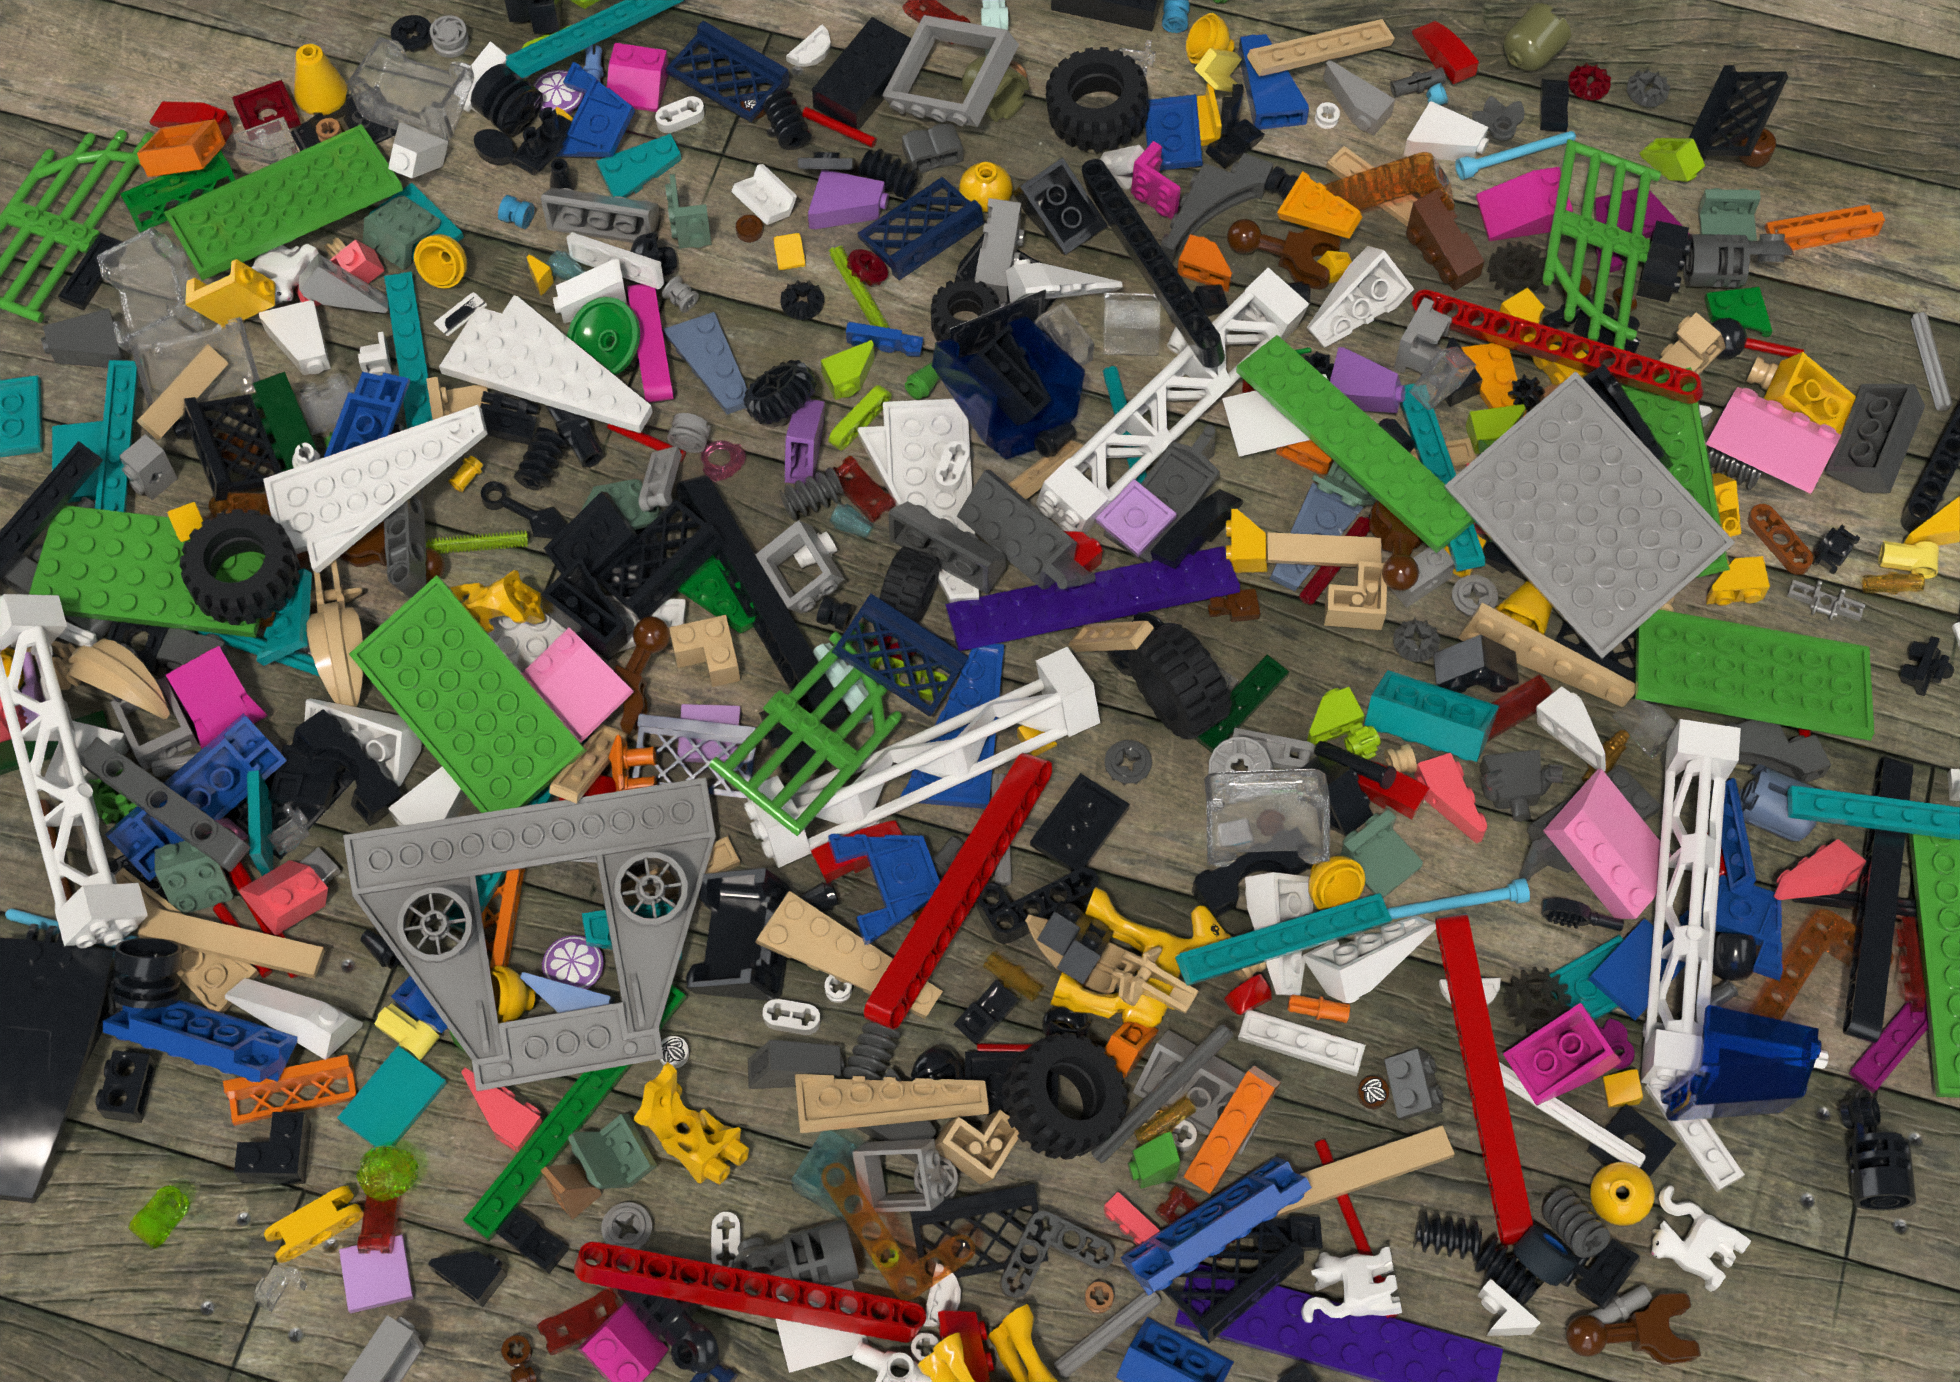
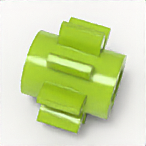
M1361 722L1349 727L1348 737L1344 738L1347 751L1367 760L1376 756L1375 752L1378 751L1377 747L1381 745V741L1373 726L1363 727Z

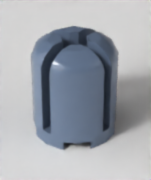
M1757 764L1750 772L1755 777L1749 782L1746 789H1741L1739 793L1744 822L1787 841H1801L1810 834L1817 821L1788 818L1787 790L1791 785L1815 787L1762 764Z

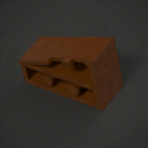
M1438 188L1413 202L1406 235L1412 245H1416L1422 252L1425 261L1430 265L1432 264L1438 271L1441 280L1448 284L1453 291H1456L1481 276L1485 261L1468 233L1462 234L1454 222L1457 215L1454 210L1448 212L1440 199L1444 194Z

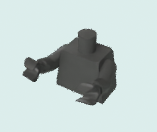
M1540 750L1485 755L1479 767L1482 775L1481 785L1486 799L1492 801L1494 807L1498 810L1511 808L1513 821L1516 822L1531 818L1529 806L1536 805L1540 796H1543L1548 791L1552 783H1563V765L1548 764V767H1545L1541 772Z

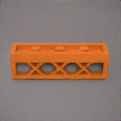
M1869 204L1766 222L1765 230L1767 234H1785V242L1790 245L1792 250H1799L1878 236L1885 218L1882 211L1873 213Z
M525 868L507 871L505 884L498 887L490 899L491 901L500 894L502 897L500 912L493 915L488 908V903L481 914L484 930L494 922L497 925L495 940L489 944L485 939L487 952L490 951L492 953L490 971L495 966L508 967ZM488 914L491 918L486 921V916Z
M348 1055L286 1067L278 1082L267 1078L261 1082H250L245 1077L223 1081L224 1093L230 1102L231 1118L234 1126L272 1118L273 1112H300L351 1101L357 1095L353 1063ZM347 1077L349 1092L335 1094L329 1090L335 1080ZM313 1085L320 1089L313 1100L304 1101L298 1097L305 1086ZM282 1091L289 1096L280 1107L274 1108L267 1103L273 1093ZM251 1098L258 1103L251 1113L239 1115L237 1101Z

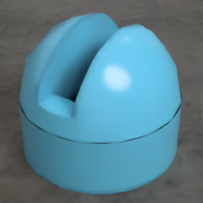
M1441 83L1433 85L1428 89L1426 97L1429 98L1428 103L1430 101L1438 105L1448 103L1446 91Z

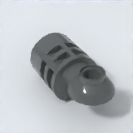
M1689 234L1687 239H1692L1683 266V279L1685 285L1690 287H1741L1747 281L1750 254L1758 255V261L1784 262L1785 255H1794V251L1785 242V234H1760L1759 241H1750L1746 235Z
M844 1219L822 1224L808 1230L803 1229L797 1233L782 1235L783 1242L766 1246V1242L762 1238L744 1240L738 1245V1254L731 1265L732 1268L769 1275L775 1270L790 1267L792 1279L832 1286L859 1279ZM823 1254V1259L818 1260L817 1255Z

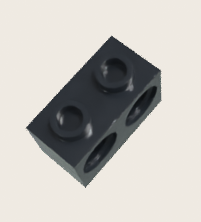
M113 1050L111 1060L108 1059L104 1066L105 1082L103 1089H99L96 1096L97 1110L105 1119L142 1124L157 1067L153 1058L148 1054ZM135 1067L129 1076H122L126 1068ZM127 1096L122 1105L114 1106L115 1101L119 1097Z

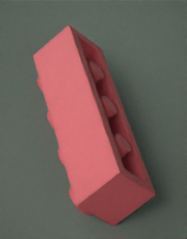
M1119 1192L1104 1205L1105 1216L1110 1221H1115L1119 1224V1229L1125 1235L1129 1234L1133 1237V1241L1137 1246L1160 1232L1152 1222Z

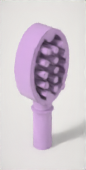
M26 652L22 667L26 685L23 687L22 693L41 703L45 702L41 685L38 683V677L36 676L33 656L31 652ZM22 706V709L25 711L23 715L27 717L26 723L30 724L40 716Z

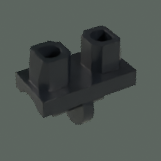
M1931 636L1928 643L1913 641L1909 658L1910 660L1921 662L1920 666L1905 664L1901 671V682L1915 686L1917 695H1926L1931 679L1935 683H1941L1942 678L1947 679L1953 676L1955 669L1954 666L1948 663L1950 657L1941 655V651L1937 648L1940 642L1938 637Z

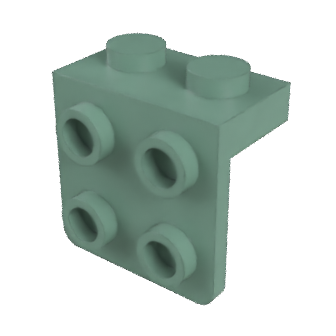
M669 174L670 183L665 184L672 238H678L679 249L700 248L712 245L706 204L680 207L675 174Z
M1705 189L1698 207L1701 234L1746 235L1748 240L1757 241L1754 214L1761 200L1760 190Z
M401 195L364 218L363 243L404 270L411 265L413 244L439 228L440 219Z
M1335 461L1328 474H1314L1312 480L1318 483V489L1328 494L1333 492L1342 496L1341 501L1350 506L1357 507L1359 505L1366 507V505H1374L1376 501L1372 494Z
M638 479L594 486L582 507L583 510L601 491L607 492L634 530L646 528L662 513L658 506H654L653 510L646 512L641 510L639 495L643 484Z
M1389 809L1381 815L1376 813L1371 816L1365 823L1366 827L1360 832L1354 830L1348 834L1342 842L1344 845L1340 855L1347 856L1362 866L1365 873L1366 887L1374 895L1381 893L1382 898L1386 897L1420 870L1423 864L1419 856L1393 830L1397 817Z
M212 833L206 834L203 840L209 838ZM187 841L167 844L159 849H155V873L169 903L183 914L232 900L233 891L222 866Z
M620 1114L599 1132H573L568 1136V1140L572 1145V1152L582 1163L588 1181L598 1189L632 1187L657 1167L629 1114Z

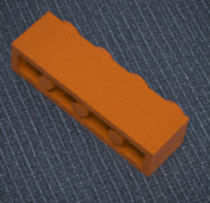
M1256 1066L1249 1069L1183 1177L1211 1194L1218 1187L1281 1082Z

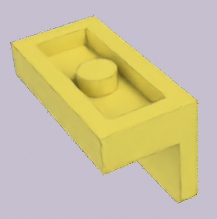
M1209 48L1195 67V70L1214 89L1232 92L1233 84L1237 83L1230 75L1242 58L1235 52Z

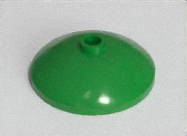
M601 297L588 302L576 313L569 326L567 337L616 376L630 364L637 352L640 341V326L635 312L628 304L613 297Z

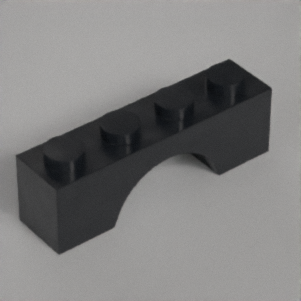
M322 709L295 728L292 741L311 762L321 760L334 761L343 765L352 773L356 782V789L353 793L351 806L369 826L390 813L388 808L401 797L398 785L393 780H388L381 772L378 763L373 758H368L362 752L358 741L354 737H349L342 730V726L336 717L330 716Z
M1297 827L1290 831L1284 829L1276 833L1271 841L1251 846L1246 851V854L1238 858L1232 856L1222 862L1221 867L1212 872L1205 870L1198 874L1193 881L1192 894L1199 905L1206 906L1216 919L1236 908L1238 901L1237 887L1246 876L1260 871L1299 875L1312 868L1316 855Z

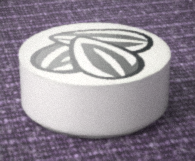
M669 1036L661 1041L664 1059H660V1062L663 1065L668 1062L676 1069L682 1067L688 1061L689 1048L684 1039L678 1036Z

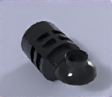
M1862 1086L1854 1092L1850 1100L1842 1101L1840 1106L1844 1126L1847 1129L1853 1128L1854 1137L1848 1141L1854 1205L1861 1209L1878 1211L1910 1207L1916 1203L1910 1141L1903 1138L1902 1134L1876 1133L1877 1126L1881 1123L1879 1104L1877 1099L1871 1096L1869 1090Z
M650 1272L652 1276L661 1277L657 1272ZM682 1278L684 1282L690 1283L687 1278ZM618 1289L617 1294L660 1343L664 1341L669 1343L672 1347V1360L676 1366L697 1374L709 1373L715 1368L719 1358L717 1341L708 1328L703 1324L694 1322L692 1316L703 1305Z

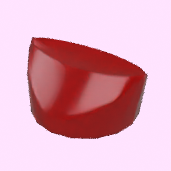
M1258 974L1235 988L1223 1000L1232 1012L1242 1015L1272 1000V993L1262 974Z

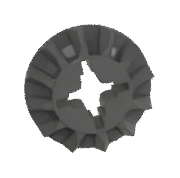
M1649 69L1645 72L1637 70L1635 75L1630 76L1627 83L1629 97L1635 103L1642 106H1658L1669 95L1670 86L1667 84V77H1661L1659 71L1652 73ZM1649 83H1652L1653 88H1650L1645 93V86H1647Z
M1414 618L1411 621H1403L1396 628L1393 643L1398 654L1406 660L1423 662L1431 659L1434 656L1433 653L1438 651L1440 637L1437 634L1436 627L1433 628L1429 625L1427 620L1418 621ZM1415 632L1419 634V638L1423 639L1419 649L1415 640H1410Z
M1122 740L1113 744L1105 755L1106 772L1109 773L1113 781L1117 780L1123 785L1127 783L1137 785L1140 780L1147 778L1152 766V759L1148 749L1141 743L1133 740ZM1124 754L1129 761H1135L1132 772L1127 766L1121 767Z

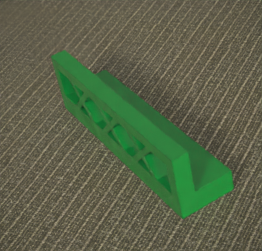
M220 150L203 169L162 175L120 193L140 233L167 221L164 214L165 211L170 210L164 208L167 202L173 199L178 200L179 202L176 206H179L194 199L190 195L196 189L204 190L203 195L219 188L215 186L219 179L228 176L230 182L236 179L228 161ZM148 210L153 212L151 218L140 222L139 214Z

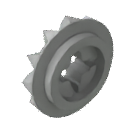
M1468 575L1455 583L1451 601L1456 605V611L1460 610L1468 617L1475 613L1481 603L1495 608L1498 601V592L1494 584L1487 578L1479 575ZM1472 588L1475 595L1481 597L1477 605H1475L1473 599L1468 598Z
M624 1202L613 1206L605 1214L601 1225L602 1236L607 1244L638 1250L649 1241L653 1229L651 1217L646 1209L632 1202ZM633 1219L632 1226L638 1234L628 1232L621 1238L622 1229L616 1222L627 1225Z

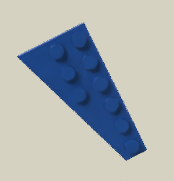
M991 644L972 648L968 656L969 658L961 670V675L949 695V700L944 710L941 711L935 725L1000 697L1004 644ZM969 724L928 742L952 740ZM996 733L987 737L978 762L994 755ZM914 769L900 797L942 778ZM993 769L918 803L986 809L990 802Z

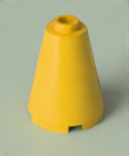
M315 44L301 46L297 50L295 57L294 97L296 103L301 110L311 115H314V112L328 115L339 110L347 99L346 94L348 90L345 80L319 46Z
M1527 580L1494 609L1545 635L1553 607Z

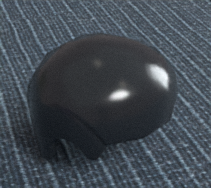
M1719 318L1711 323L1722 334L1726 346L1716 358L1720 360L1732 359L1744 350L1747 333L1739 321L1732 318Z
M1062 1006L1051 1008L1045 1013L1042 1020V1028L1046 1037L1055 1033L1062 1035L1065 1032L1076 1034V1039L1082 1035L1086 1037L1091 1022H1087L1085 1013L1077 1014Z

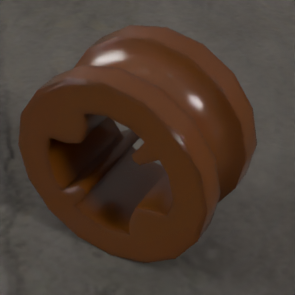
M514 1335L503 1342L501 1354L508 1365L517 1368L520 1363L526 1365L530 1361L532 1348L528 1340L523 1336ZM516 1344L520 1347V1344L524 1345L521 1350L523 1356L517 1359L514 1355L513 1359L509 1356L512 1354L511 1346Z

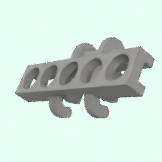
M1796 580L1792 581L1787 597L1810 604V608H1812L1811 614H1815L1818 611L1829 615V620H1832L1833 616L1837 617L1838 614L1857 621L1861 620L1866 604L1845 598L1846 589L1842 588L1839 597L1820 591L1821 580H1818L1816 587ZM1799 588L1802 590L1803 594L1793 591V589ZM1807 593H1813V596L1810 597ZM1823 597L1828 598L1831 604L1823 605L1820 600ZM1850 607H1855L1858 609L1859 613L1848 609Z

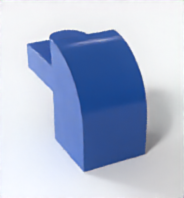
M411 976L391 996L416 1022L420 1020L426 1023L436 1033L442 1034L444 1030L448 1029Z

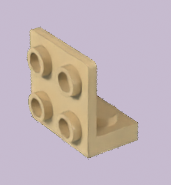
M438 377L426 379L433 420L475 405L480 407L481 403L490 405L489 403L481 402L483 391L488 392L487 387L473 385L446 390V386L440 387Z

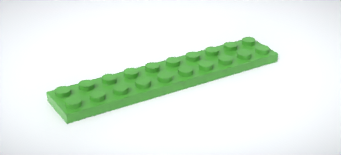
M1278 335L1237 365V374L1436 553L1475 522L1444 489L1445 484Z
M1909 833L1936 1097L1960 1098V840Z

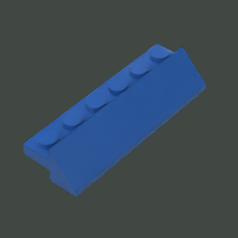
M362 372L354 394L348 392L324 458L390 435L411 380L388 373H383L380 376Z
M243 713L163 784L212 819L220 820L247 796L248 771L259 770L262 778L266 780L287 760ZM167 800L163 801L159 805V808L163 807L166 804ZM138 806L105 834L149 882L157 876L155 873V849H159L167 844L185 841Z
M182 1000L167 1007L150 1009L132 1008L123 1005L122 1011L103 1021V1033L116 1036L119 1040L132 1041L141 1044L142 1047L147 1049H157L166 1052L172 1057H182L193 1061L197 1065H207L219 1069L222 1073L242 1076L250 1082H261L266 1078L278 1082L297 1044V1036Z
M1274 1157L1120 1258L1149 1296L1156 1291L1170 1286L1173 1280L1183 1273L1193 1271L1199 1266L1201 1261L1209 1256L1219 1254L1226 1248V1245L1235 1239L1245 1237L1252 1231V1228L1261 1222L1271 1220L1278 1214V1211L1287 1205L1299 1202L1304 1197L1305 1192L1312 1187L1306 1177L1292 1170L1288 1161Z

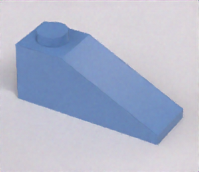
M522 972L520 977L558 1013L614 1004L615 997L529 973Z

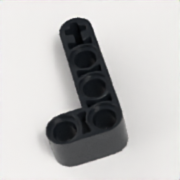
M1080 868L1010 903L999 885L986 883L977 898V909L992 937L1001 944H1008L1031 933L1025 922L1028 916L1024 913L1025 910L1030 908L1036 909L1039 912L1036 915L1037 917L1049 920L1059 904L1050 899L1055 895L1063 896L1066 899L1065 903H1071L1080 908L1089 903L1095 887L1098 888V876L1090 868ZM987 897H994L998 902L988 905L983 900ZM1001 922H1008L1012 927L1008 930H1002L997 925Z

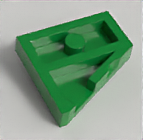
M1760 287L1706 293L1704 301L1710 322H1714L1719 318H1732L1739 321L1745 329L1749 328L1760 331L1763 337L1771 336L1773 330Z

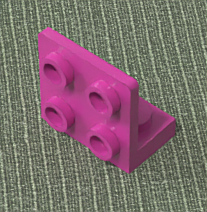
M1153 141L1134 161L1131 194L1138 201L1145 202L1153 207L1161 216H1166L1172 220L1174 214L1178 213L1181 188L1159 173L1162 164V146Z

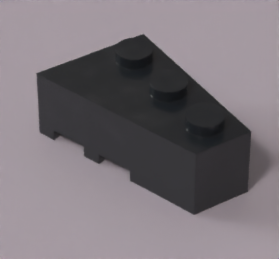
M1008 324L962 369L1021 430L1052 399L1036 370H1031L1024 358L1026 352L1023 347H1018L1011 334L1013 329Z
M581 557L572 563L540 594L543 612L566 630L568 628L573 630L591 649L607 661L628 642L626 624L608 597H605L599 588L598 582L591 576Z

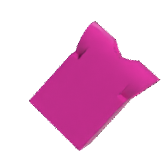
M220 646L214 647L165 674L194 723L201 750L243 713L253 724L268 717L247 695Z

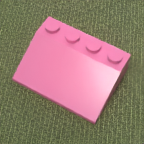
M1737 387L1706 444L1811 494L1841 434L1836 433V430L1831 426L1819 425L1810 421V418L1803 413H1793L1785 409L1777 401H1767L1759 397L1751 389Z
M570 628L560 635L522 672L581 743L634 692Z
M1598 769L1543 831L1614 918L1636 919L1657 893L1660 840L1602 769Z

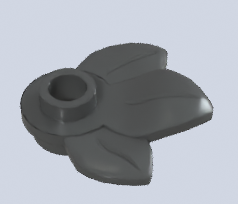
M1492 96L1485 102L1483 111L1472 112L1473 120L1487 126L1491 135L1499 140L1511 139L1516 133V126L1523 121L1525 115L1521 101L1513 102L1505 107Z

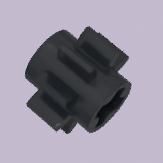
M1316 351L1311 357H1304L1322 375L1326 374L1327 379L1330 381L1334 364H1330L1329 354L1325 355Z
M1523 374L1521 379L1512 381L1514 385L1513 391L1508 392L1509 397L1515 399L1513 404H1524L1528 412L1531 411V407L1541 402L1540 395L1545 394L1543 387L1539 386V379L1534 377L1530 380L1525 374Z

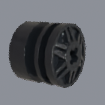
M497 64L488 69L476 82L470 101L472 107L487 120H491V123L505 135L516 136L528 128L537 118L542 108L543 96L537 88L517 75L506 64Z
M134 938L119 942L115 946L114 956L115 970L120 972L114 977V985L116 986L113 989L114 1001L120 1005L142 1009L167 1007L177 1003L180 999L179 985L181 984V979L175 973L181 969V945L161 938Z

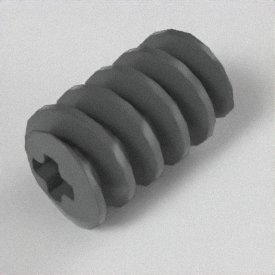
M1709 448L1708 455L1711 469L1715 466L1716 473L1722 474L1724 471H1727V476L1730 478L1737 475V485L1739 486L1745 480H1748L1749 490L1757 484L1762 473L1761 470L1717 449Z
M831 467L826 469V476L819 471L815 474V480L811 476H807L805 478V485L802 481L797 480L795 482V489L788 484L784 487V493L779 490L784 507L794 521L797 520L796 511L799 510L805 517L807 516L808 506L814 512H817V502H820L826 508L828 507L827 498L830 497L836 504L838 503V494L844 495L841 483Z
M865 1023L862 1027L864 1034L858 1036L857 1042L859 1045L853 1047L852 1053L854 1056L848 1058L849 1067L844 1068L843 1076L845 1079H852L853 1076H865V1080H882L876 1074V1071L885 1072L887 1067L880 1061L891 1060L892 1056L885 1050L896 1049V1044L890 1038L899 1039L901 1038V1033L877 1023Z
M1560 1189L1548 1198L1543 1208V1217L1576 1256L1581 1258L1592 1257L1600 1253L1608 1245L1610 1240L1609 1231L1603 1228L1602 1223L1596 1220L1594 1214L1589 1212L1587 1206L1582 1204V1201L1575 1196L1571 1189Z

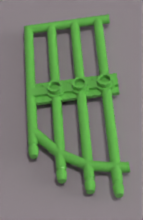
M120 129L105 150L88 152L89 147L93 145L96 138L93 133H88L72 155L51 163L55 152L52 149H47L42 154L41 159L35 164L0 214V234L7 224L20 229L0 257V277L31 233L43 237V240L3 298L0 297V309L37 323L43 321L44 313L38 311L78 251L87 253L100 234L98 230L94 229L136 166L141 165L137 152L154 135L153 133L147 132L132 153L118 151L127 137V132ZM111 160L125 162L84 224L71 221L70 219ZM96 162L61 214L58 216L47 212V209L77 166L83 163ZM59 172L36 207L23 203L39 179ZM54 242L67 246L27 307L14 302Z
M1568 139L1545 261L1543 284L1546 286L1551 285L1555 273L1567 293L1564 319L1568 322L1572 321L1578 305L1591 318L1588 339L1597 341L1602 325L1615 333L1614 347L1624 350L1626 339L1634 341L1637 334L1636 330L1628 327L1638 261L1644 263L1647 261L1650 240L1642 235L1651 180L1658 182L1661 171ZM1576 153L1590 158L1581 215L1566 210ZM1601 162L1615 167L1606 224L1595 221L1592 218ZM1626 171L1640 176L1631 233L1617 227ZM1562 234L1576 240L1570 276L1558 258ZM1587 243L1602 249L1593 304L1579 291ZM1613 252L1624 255L1627 258L1618 321L1603 314Z
M859 622L862 634L865 627L863 623ZM837 631L829 638L834 644L833 648L788 695L779 690L763 707V710L769 715L728 759L723 762L718 757H715L709 764L710 768L796 836L806 828L902 718V714L899 711H895L885 720L882 697L888 689L880 684L877 685L876 681L856 668H853L812 713H808L797 704L803 695L839 658L831 653L842 637ZM854 641L845 642L842 649L852 655L858 654L851 646ZM879 645L871 648L869 652L880 651ZM879 657L868 659L870 667ZM894 674L893 677L894 681L896 682L897 676L896 674ZM861 677L869 695L835 732H832L820 721ZM872 709L874 733L856 751L844 739ZM778 722L792 732V735L753 777L746 781L734 769ZM801 741H804L816 753L771 801L758 788ZM825 760L829 761L840 771L795 820L782 807Z

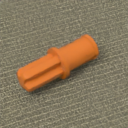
M1294 994L1288 999L1287 1008L1290 1012L1315 1016V1020L1323 1018L1343 1023L1348 1021L1350 1004L1325 1000L1323 996L1315 999Z

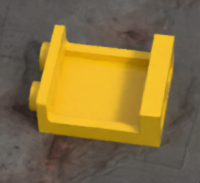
M235 259L231 262L230 275L207 285L196 278L188 280L186 283L185 305L219 325L228 328L275 306V282Z

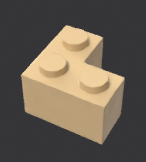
M1696 312L1692 317L1687 316L1682 320L1677 332L1679 340L1675 344H1669L1662 351V358L1659 361L1684 369L1691 367L1693 372L1700 375L1726 346L1722 334Z
M1359 561L1354 586L1328 585L1325 598L1324 626L1382 630L1386 617L1387 585L1382 578L1384 563Z
M726 615L669 627L677 668L706 662L712 687L740 681L738 663Z
M1001 1110L988 1115L979 1130L958 1116L945 1124L935 1140V1148L941 1157L950 1160L956 1168L981 1185L995 1177L1018 1140L1017 1135L1019 1132L1015 1127L1011 1128L1008 1122L1010 1117Z

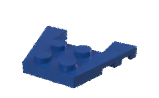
M573 62L563 83L567 88L585 93V96L567 132L568 137L562 144L564 147L555 157H613L635 110L610 88H606L592 74L583 70L578 63Z
M840 834L828 835V842L836 864L867 856L885 906L884 909L857 916L856 922L864 945L872 943L924 907L940 883L923 836L884 835V837H867L866 835L855 834L854 837L840 836Z
M1721 875L1718 886L1715 931L1723 934L1754 936L1756 945L1761 946V949L1754 964L1753 972L1780 981L1783 972L1781 900L1773 897L1775 892L1753 885L1747 897L1732 893L1728 876ZM1688 910L1680 917L1679 923L1681 926H1686L1689 923ZM1669 928L1665 933L1664 940L1670 943L1674 937Z

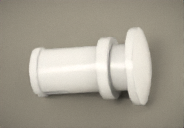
M302 443L303 447L298 445L292 458L293 467L296 468L321 459L319 453L308 443Z

